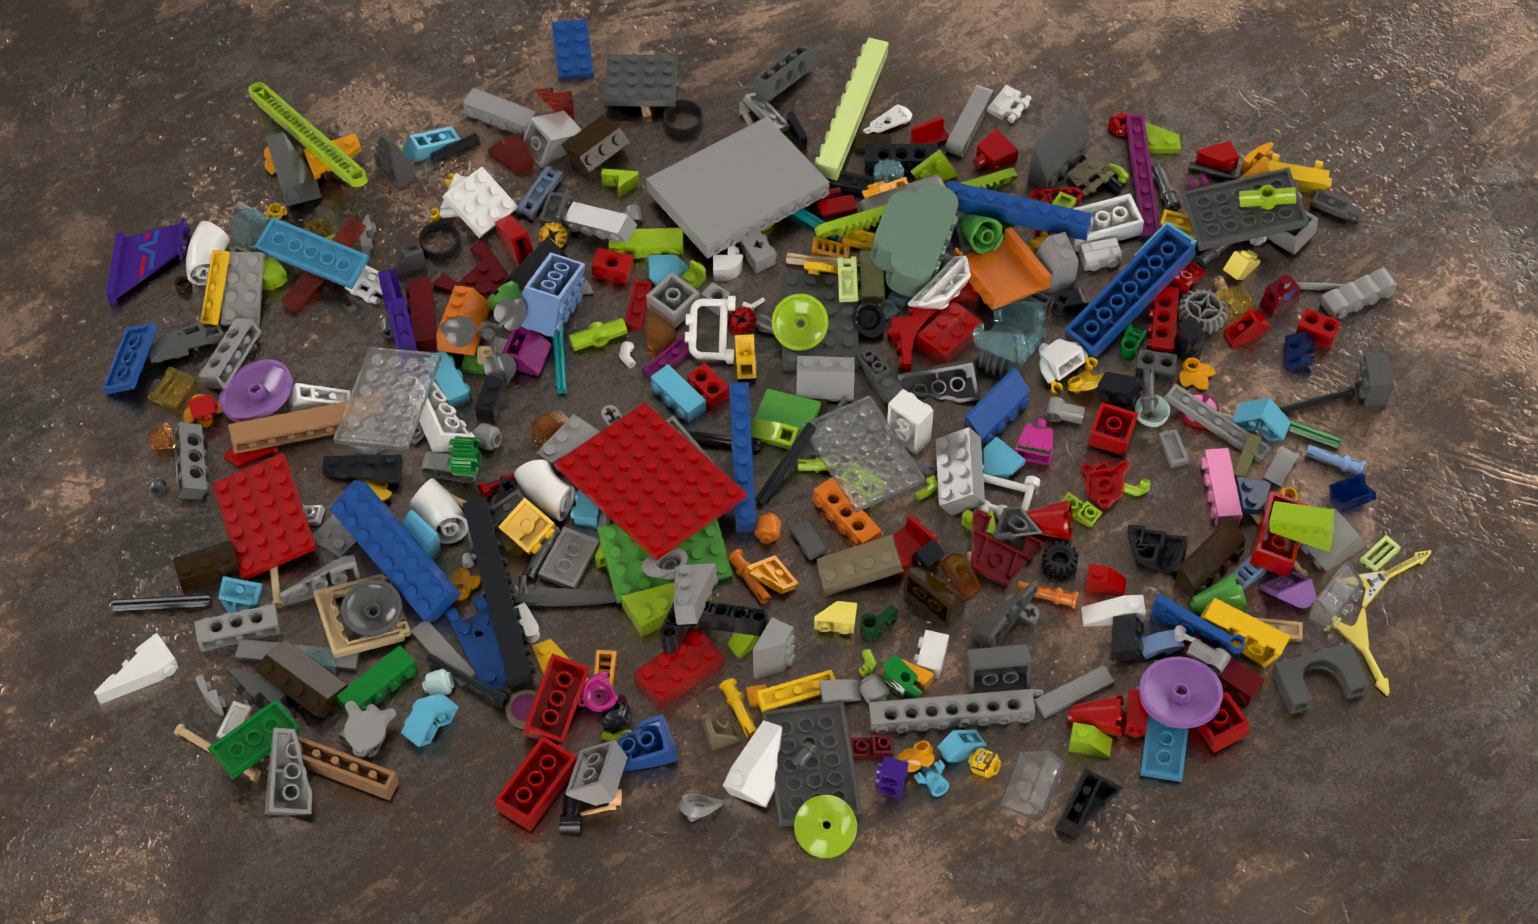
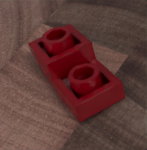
M872 734L870 738L850 737L853 760L881 758L894 754L892 735Z

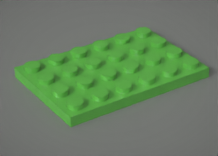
M717 519L677 546V548L686 551L688 555L685 565L716 563L718 581L733 577ZM617 524L598 527L597 531L617 604L622 603L621 596L675 582V579L668 580L646 575L642 570V563L650 555Z

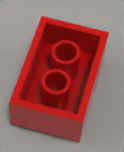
M953 300L917 335L916 348L939 365L952 362L981 334L982 320Z

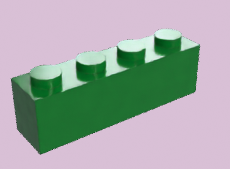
M399 645L336 696L339 705L347 713L345 704L349 701H354L361 711H365L370 704L381 703L387 694L397 690L402 682L415 675L417 671L415 660Z

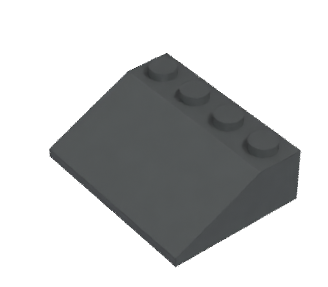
M1075 102L1032 147L1028 181L1040 189L1053 187L1058 178L1066 174L1070 165H1074L1078 161L1079 156L1082 153L1085 154L1089 149L1090 135L1078 103Z

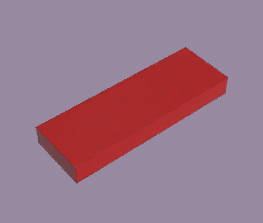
M634 279L625 317L627 329L643 331L648 309L646 295L652 291L653 282Z

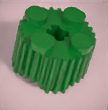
M456 436L454 439H450L449 450H452V456L448 458L447 468L451 470L454 476H478L476 469L481 466L482 453L478 449V444H481L480 438Z

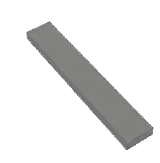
M1175 383L1164 397L1167 402L1243 452L1250 435L1248 431ZM1261 441L1253 460L1260 464L1272 447Z
M239 639L235 658L240 661L261 662L269 651L281 643ZM293 644L326 669L356 672L360 653L334 659L331 649L328 647Z

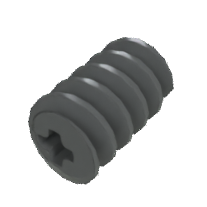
M986 345L980 350L975 360V365L979 364L981 370L986 367V372L989 373L993 370V375L999 374L1000 378L1005 377L1013 368L1016 369L1017 367L1015 357L1008 361V354L1001 358L1000 351L994 355V349L992 348L990 352H987L988 346Z

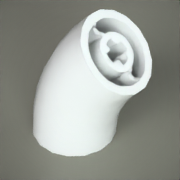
M200 221L187 250V277L191 283L196 285L207 284L212 250H225L230 242L229 236L220 227L211 222Z
M533 460L516 469L514 477L527 499L548 516L558 521H563L573 506L575 488L559 479L546 460Z
M434 478L428 480L418 490L409 504V507L438 533L440 543H455L461 540L469 530L466 516L457 502Z

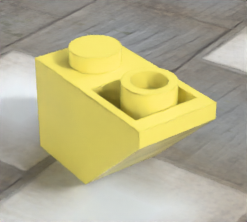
M1251 250L1234 251L1223 270L1237 280H1244L1260 264L1261 260Z
M836 601L815 616L814 629L821 632L834 631L841 634H854L857 603Z

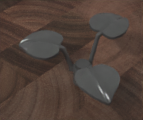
M520 297L499 302L494 308V318L499 324L484 321L474 331L475 322L471 318L458 316L442 323L440 330L446 339L456 347L469 345L473 339L472 334L476 335L479 332L484 339H489L494 357L485 360V374L504 379L507 385L515 374L516 362L512 356L506 353L497 356L492 338L496 334L495 327H502L504 325L508 331H514L523 324L526 315L524 299Z

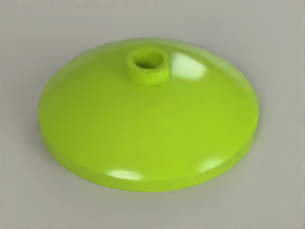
M794 294L784 298L776 306L772 315V329L775 337L782 345L792 350L803 351L815 347L823 340L828 330L829 320L826 309L819 300L807 294ZM800 320L805 322L803 327L798 326Z
M819 795L807 800L800 807L794 821V832L799 845L810 855L824 859L834 858L847 851L854 842L857 833V820L851 807L842 799L832 795ZM823 822H829L830 828H823Z

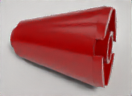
M1063 501L1025 511L1042 531V534L1039 535L1063 540L1072 539L1073 528H1071V522H1073V512L1070 501Z
M1117 695L1073 705L1072 709L1068 710V721L1072 722V725L1074 722L1092 725L1105 734L1122 737L1125 726V711L1120 706L1124 705L1123 696Z

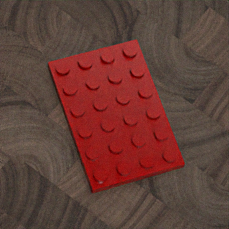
M284 452L212 483L243 580L252 578L317 549Z

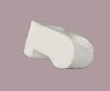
M524 602L515 608H519L522 619L518 620L519 626L523 625L526 637L523 640L532 644L540 638L539 626Z

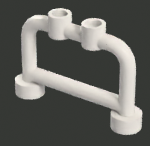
M728 296V299H698L691 305L690 314H686V325H689V332H685V343H689V351L692 356L701 360H726V364L734 363V349H726L727 314L728 311H735L736 296ZM701 306L720 307L719 353L699 352L696 349L697 311Z
M983 474L984 482L1025 492L1021 505L1024 511L1029 509L1033 492L1039 489L1041 482L1035 476H1026L1024 484ZM985 500L984 505L975 508L987 514L993 510V513H996V518L999 520L1003 508L1008 506L993 505Z

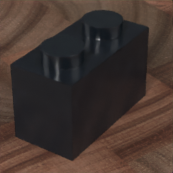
M1195 317L1178 323L1174 347L1183 361L1190 357L1198 358L1202 353L1206 334Z
M1105 372L1096 387V391L1100 401L1134 407L1143 392V387L1139 377Z
M486 376L475 405L477 419L492 423L496 422L507 393L504 379Z
M1136 614L1113 617L1111 653L1117 662L1140 660L1141 652L1144 649L1143 641L1141 640L1142 634H1144V624Z

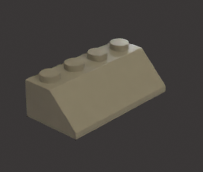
M893 535L817 559L823 589L828 596L904 572Z

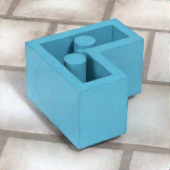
M1270 398L1239 403L1232 419L1234 423L1248 432L1258 430L1268 442L1284 440L1291 423Z
M442 693L417 699L412 706L413 710L410 716L404 721L401 733L418 747L430 744L438 728L451 723L459 706Z

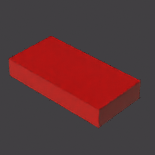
M853 194L821 200L817 203L822 219L857 212V205Z

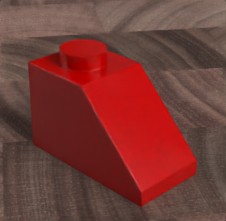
M1231 141L1197 150L1195 163L1223 172L1231 171L1237 168L1239 155Z
M1251 308L1223 332L1231 346H1236L1258 339L1271 326L1262 312Z
M1089 563L1085 592L1117 597L1125 596L1127 578L1110 566Z

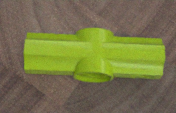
M1264 185L1259 190L1239 191L1240 207L1261 206L1263 209L1269 210L1280 204L1296 203V187L1275 189L1271 185Z
M621 317L604 324L594 322L586 330L568 336L572 349L577 351L592 345L595 347L604 346L608 343L609 339L627 334V328Z

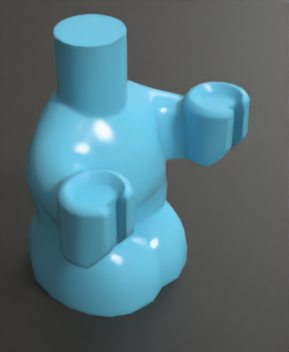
M941 760L934 763L936 769H931L929 766H921L924 776L921 772L914 775L915 780L918 783L926 784L932 795L936 797L943 795L949 788L948 781L941 775L945 768Z

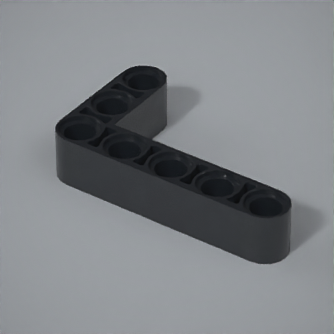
M706 601V607L697 624L677 625L673 602L660 629L662 649L666 652L678 650L690 626L761 636L769 623L768 613L758 608Z

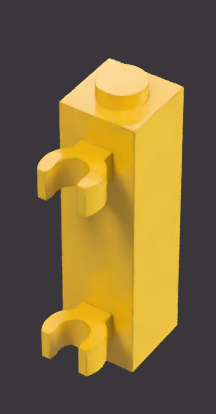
M1272 153L1271 161L1268 160L1270 172L1290 168L1293 179L1298 183L1297 189L1299 192L1315 194L1317 189L1326 191L1331 187L1332 178H1329L1330 171L1322 169L1323 161L1316 160L1314 168L1281 163L1279 162L1280 154Z

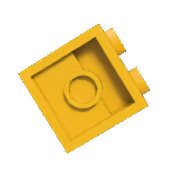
M526 498L498 526L503 533L528 555L531 553L536 554L542 547L540 543L543 539H549L555 533L553 529L555 523Z

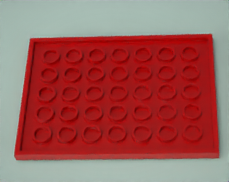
M645 402L555 462V468L655 561L665 556L747 498V492Z

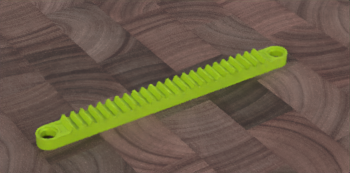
M258 82L248 88L251 99L259 105L260 109H263L264 112L266 111L267 115L273 118L277 124H280L284 130H287L292 137L294 136L306 149H309L313 155H316L317 159L319 158L321 162L323 161L324 165H327L332 172L334 171L336 175L338 174L339 178H342L343 181H346L352 187H361L367 183L368 178L362 167L267 85Z
M1008 168L961 183L995 191L997 187L1015 181L1018 175L1015 168ZM886 205L823 223L815 228V233L818 239H824L834 235L842 237L844 233L849 235L850 231L856 233L857 229L863 230L864 227L869 229L871 225L876 227L877 223H880Z

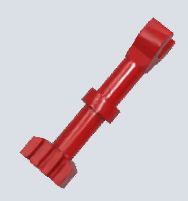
M514 473L500 476V479L489 484L485 482L479 483L478 490L481 496L490 500L493 497L492 490L499 488V484L503 479L510 478L514 481L516 480Z

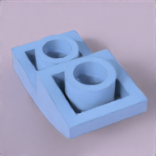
M1175 630L1163 631L1141 638L1145 659L1162 652L1169 655L1185 648V644L1183 641L1177 642L1175 640Z

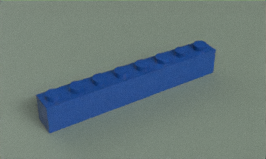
M948 180L946 188L953 191L957 196V211L989 217L997 221L1054 234L1066 232L1067 237L1087 241L1093 213Z
M729 383L733 481L747 492V498L735 506L736 533H750L755 531L756 521L749 383Z

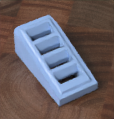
M1251 556L1232 573H1236L1238 577L1236 581L1242 585L1243 592L1266 573L1265 569L1249 564ZM1246 569L1249 570L1253 575L1251 576V575L1246 571Z

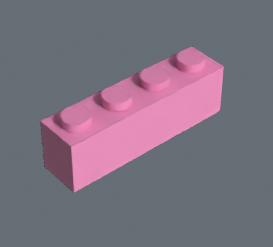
M1229 448L1205 450L1204 457L1201 458V468L1205 469L1206 473L1204 474V483L1209 488L1207 498L1208 502L1212 503L1211 518L1215 519L1216 526H1220L1231 516L1236 524L1240 525L1242 510Z

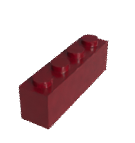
M431 278L408 280L409 288H405L406 298L410 299V303H407L408 314H411L410 322L417 352L437 350Z
M1196 635L1194 637L1196 639L1201 640L1202 643L1210 646L1211 648L1216 649L1214 646H1212L1199 636ZM1192 642L1183 651L1182 657L1191 658L1186 654ZM1232 658L1223 672L1217 675L1221 681L1223 692H1228L1236 701L1247 706L1251 704L1261 691L1265 681Z

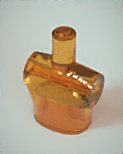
M167 423L160 424L155 430L147 433L148 440L154 451L174 448V430H171Z

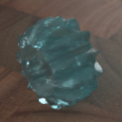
M886 158L885 161L879 160V163L875 164L874 180L877 182L884 180L886 184L904 178V168L900 161L895 162L894 158L892 160Z

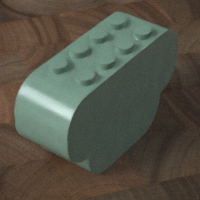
M929 183L919 187L916 193L898 191L889 198L875 234L870 256L876 267L886 271V282L893 291L908 297H914L938 273L958 220V216H955L958 208V199L950 189L938 184Z

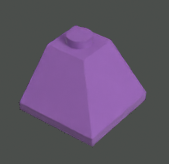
M1290 571L1287 577L1281 575L1258 585L1259 590L1299 608H1307L1311 606V603L1318 601L1312 579L1294 571Z

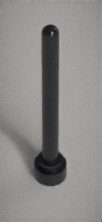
M433 654L427 655L429 662L492 697L497 706L504 708L509 703L511 694L505 690L496 691Z

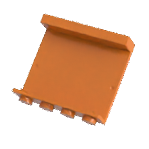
M1012 227L1005 229L1004 240L993 252L989 251L986 254H980L972 251L962 255L963 253L958 248L954 249V256L967 257L971 273L968 281L974 291L978 292L983 302L991 310L1048 289L1050 286L1051 274Z

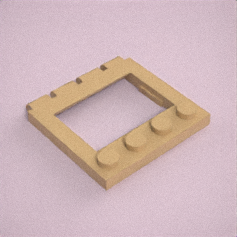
M383 574L313 591L334 659L405 641V637L411 635L402 607L399 621L389 632L378 636L360 637V639L349 641L336 598L344 597L349 589L365 580H382L391 584L396 589L387 576L384 577Z

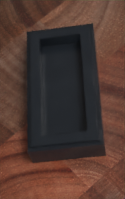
M794 111L788 112L787 123L790 125L789 129L801 150L806 149L807 135Z

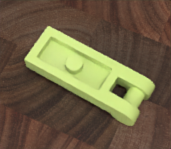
M856 256L850 259L838 257L839 302L858 301Z

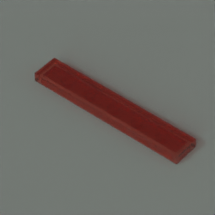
M351 216L331 241L351 248L367 227ZM305 271L282 298L281 302L297 313L325 278Z

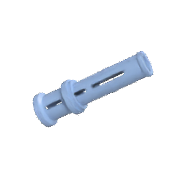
M1310 444L1305 455L1339 467L1343 472L1348 471L1357 474V477L1360 478L1366 465V461L1360 462L1352 459L1349 455L1344 457Z

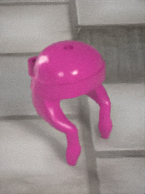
M607 672L597 673L586 681L582 690V698L578 701L580 707L586 706L594 712H605L615 706L619 697L615 695L610 683L605 680L608 677Z

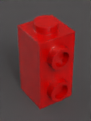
M1129 689L1126 700L1124 734L1134 738L1145 737L1148 713L1140 701L1139 690Z

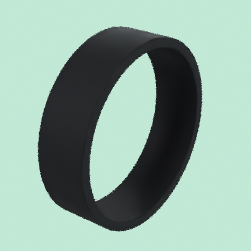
M685 99L676 100L675 107H666L664 110V126L674 136H692L703 125L702 109L693 101ZM678 108L692 109L700 116V120L696 125L686 129L671 126L666 118L670 112Z
M432 222L421 230L419 245L427 258L438 261L446 260L454 256L460 248L459 232L454 225L448 222ZM434 230H448L457 237L454 246L444 252H432L422 245L424 237Z

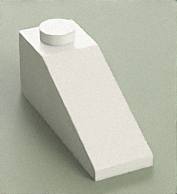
M295 383L288 397L289 412L351 400L350 390Z
M1143 595L1120 596L1081 607L1083 627L1108 626L1113 624V617L1135 614L1141 622H1144L1146 613Z

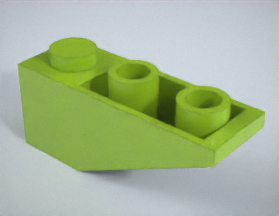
M750 418L751 439H759L760 442L789 450L801 432L799 428L787 424Z

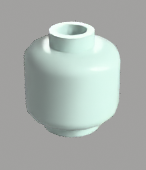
M444 669L426 674L425 681L422 682L423 690L426 694L429 693V695L438 693L443 695L450 694L452 688H454L452 674Z

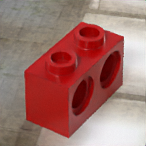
M1306 308L1298 324L1295 336L1331 349L1339 332L1341 321Z
M703 363L687 375L688 384L706 400V405L712 410L730 397L729 385L706 363Z

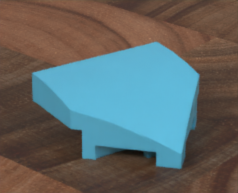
M648 255L647 279H650L655 286L671 272L680 277L689 268L677 255Z
M995 437L983 449V474L1008 479L1009 475H1013L1025 464V459L998 437Z
M223 576L218 598L230 614L240 612L243 609H250L258 604L263 584Z

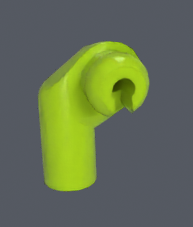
M935 475L926 478L928 485L914 493L918 501L930 496L938 487V480Z
M866 649L862 652L865 663L859 668V673L863 677L872 675L877 667V662L871 649Z
M626 728L615 734L604 730L601 739L606 742L618 741L624 733L631 732V730Z

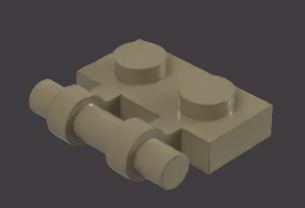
M1095 152L1068 172L1067 176L1077 188L1080 189L1085 185L1086 187L1082 190L1084 196H1087L1089 193H1094L1096 188L1102 183H1107L1114 173L1111 169L1105 173L1103 172L1107 165ZM1098 175L1099 177L1091 183L1090 180Z

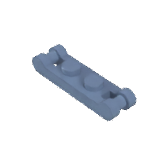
M547 165L518 205L516 214L520 216L525 215L527 219L534 221L538 211L545 203L549 191L552 192L557 184L563 180L564 172L553 170V167Z

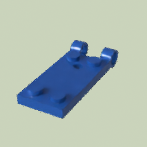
M1161 594L1157 595L1150 619L1169 630H1175L1178 625L1186 628V634L1195 637L1197 635L1215 648L1225 650L1230 655L1235 656L1236 661L1239 663L1241 658L1240 652L1243 651L1245 639L1241 635L1235 634L1230 636L1222 628L1213 626L1176 604L1171 598ZM1238 641L1241 646L1235 647L1231 642Z
M481 595L473 599L479 614L461 621L455 607L446 610L445 613L473 670L476 672L478 680L496 690L507 685L508 682L490 611L485 598ZM477 632L483 633L480 637L475 636Z

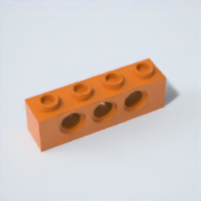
M833 477L814 489L813 501L815 505L825 511L827 518L837 524L839 531L843 535L846 534L854 547L881 538L882 530Z

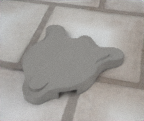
M349 701L345 704V709L348 713V720L344 728L345 739L353 749L354 756L363 758L372 748L378 744L381 745L384 741L386 728L396 718V711L393 708L381 711L373 704L368 705L365 711H361L354 701Z

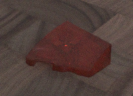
M553 88L536 89L537 95L554 113L565 111L571 119H574L571 91L553 93Z
M519 133L499 141L488 149L490 156H496L500 163L509 166L515 173L533 168L532 157Z

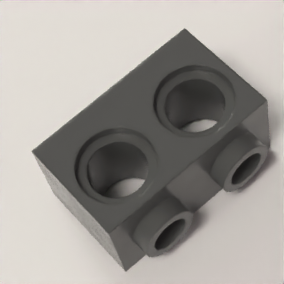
M1139 349L1135 377L1143 380V369L1150 367L1151 373V367L1155 369V382L1173 384L1177 355Z

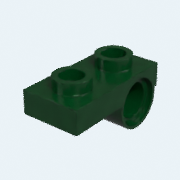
M891 604L879 616L872 613L864 614L860 619V634L863 636V639L868 643L873 639H878L885 628L895 624L898 609ZM870 624L873 627H866L865 625Z

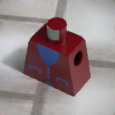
M1282 275L1280 279L1267 286L1259 306L1272 318L1299 301L1300 287L1290 275Z

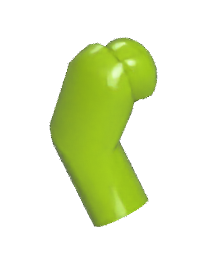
M1109 163L1107 170L1111 169L1114 174L1118 175L1117 181L1125 184L1127 179H1129V174L1123 167Z
M1142 479L1140 484L1136 486L1124 482V493L1133 496H1140L1150 490V481L1147 479Z

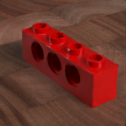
M1166 286L1151 301V303H1154V307H1150L1149 318H1152V323L1149 322L1148 334H1151V338H1147L1146 349L1173 354L1179 287Z

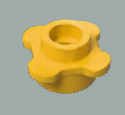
M272 203L269 205L268 210L265 211L266 216L280 219L283 215L287 214V209L283 208L279 203Z

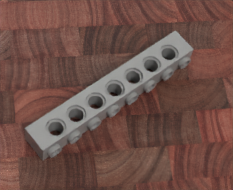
M1032 689L869 702L868 713L871 734L883 735L896 731L898 733H905L908 730L926 731L932 728L943 730L955 726L965 728L969 725L987 726L991 723L1008 724L1015 721L1025 723L1034 720L1035 704ZM1009 706H1015L1017 709L1012 710ZM989 708H995L997 711H990ZM973 709L976 713H970L968 710ZM953 711V712H955L956 714H955V715H950V714H948L947 712ZM934 713L936 716L931 717L927 714ZM907 715H914L915 718H908ZM892 716V717H894L895 719H894V720H888L886 717Z

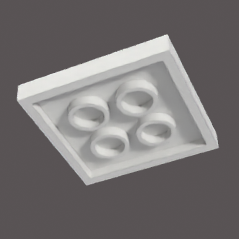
M480 167L443 195L444 200L479 238L495 227V221L512 214L518 207L483 167Z

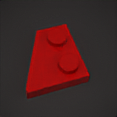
M276 446L234 454L233 447H231L223 457L224 460L241 469L248 466L249 463L262 460L261 457L269 453L276 454L278 449Z

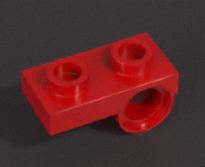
M1190 262L1171 281L1170 286L1179 287V293L1187 295V292L1189 290L1192 291L1194 285L1204 277L1206 271Z

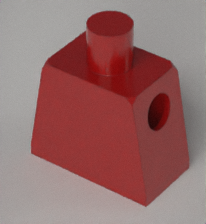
M995 129L978 144L977 158L973 159V163L978 169L985 165L994 172L1017 162L1019 150L999 130Z

